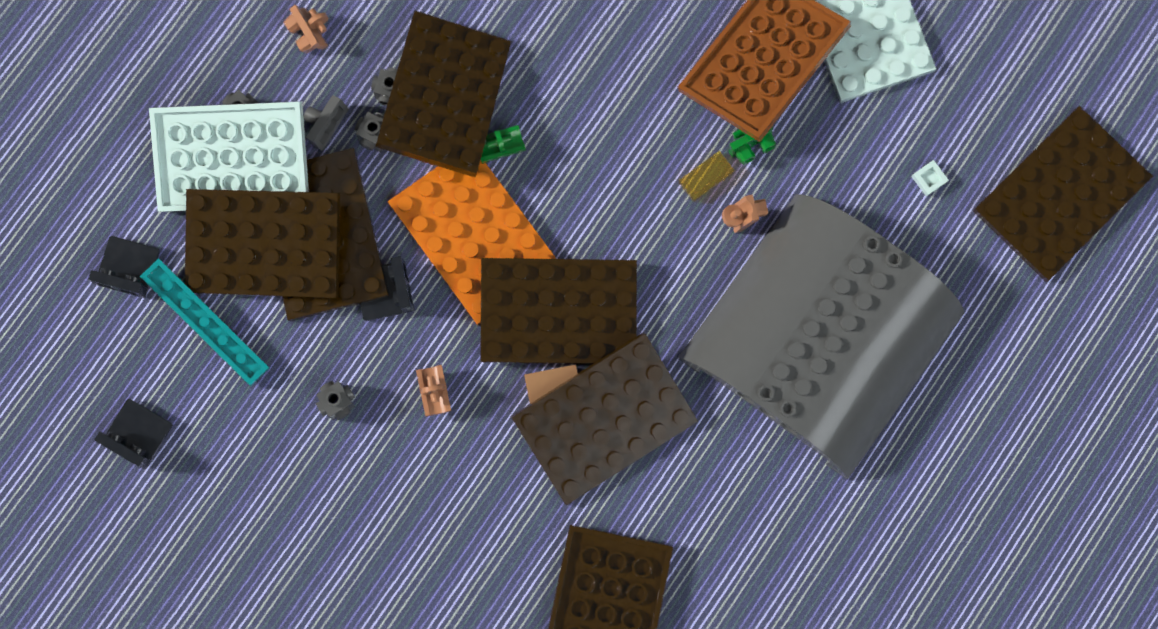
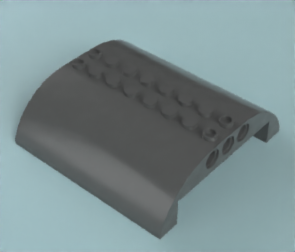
M796 194L686 345L678 359L697 373L701 370L827 459L826 465L848 480L965 312L960 301L941 280L874 230L831 204L811 196Z

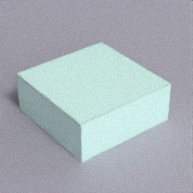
M934 160L911 176L926 197L949 181Z

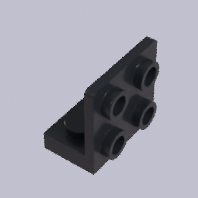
M110 236L99 271L91 270L88 280L100 287L145 298L149 285L140 275L158 259L160 250L155 247Z
M401 256L390 258V264L382 265L389 296L360 303L364 321L415 311L406 263Z
M127 399L107 433L99 431L94 441L134 465L147 469L173 424L135 401Z

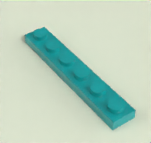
M159 258L140 275L250 386L256 383L270 369Z

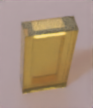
M718 151L682 177L678 182L694 202L733 174L735 170L722 153Z

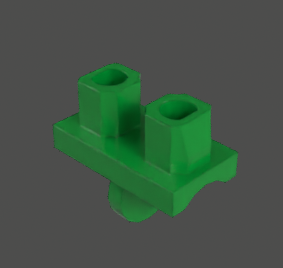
M516 125L487 134L481 163H487L526 151L519 126Z
M771 127L760 142L741 130L733 132L732 136L736 141L729 144L730 150L728 152L732 158L736 156L743 165H746L756 157L751 149L756 144L759 145L763 153L773 150L776 147L772 135L773 127Z

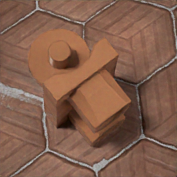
M297 5L292 6L289 9L292 14L284 21V24L291 33L295 34L300 29L303 31L304 35L296 40L300 51L308 53L315 48L321 50L326 48L328 44L321 33L327 31L324 25L328 20L327 14L325 12L318 14L314 8L307 11L306 8H298Z
M747 195L734 205L727 206L722 212V220L727 226L734 227V233L742 232L753 223H756L759 217L768 214L765 199L754 201L753 195Z
M442 365L416 370L425 416L452 412Z

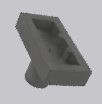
M332 95L322 112L310 106L304 113V120L313 124L306 139L321 151L324 150L349 110L340 98Z

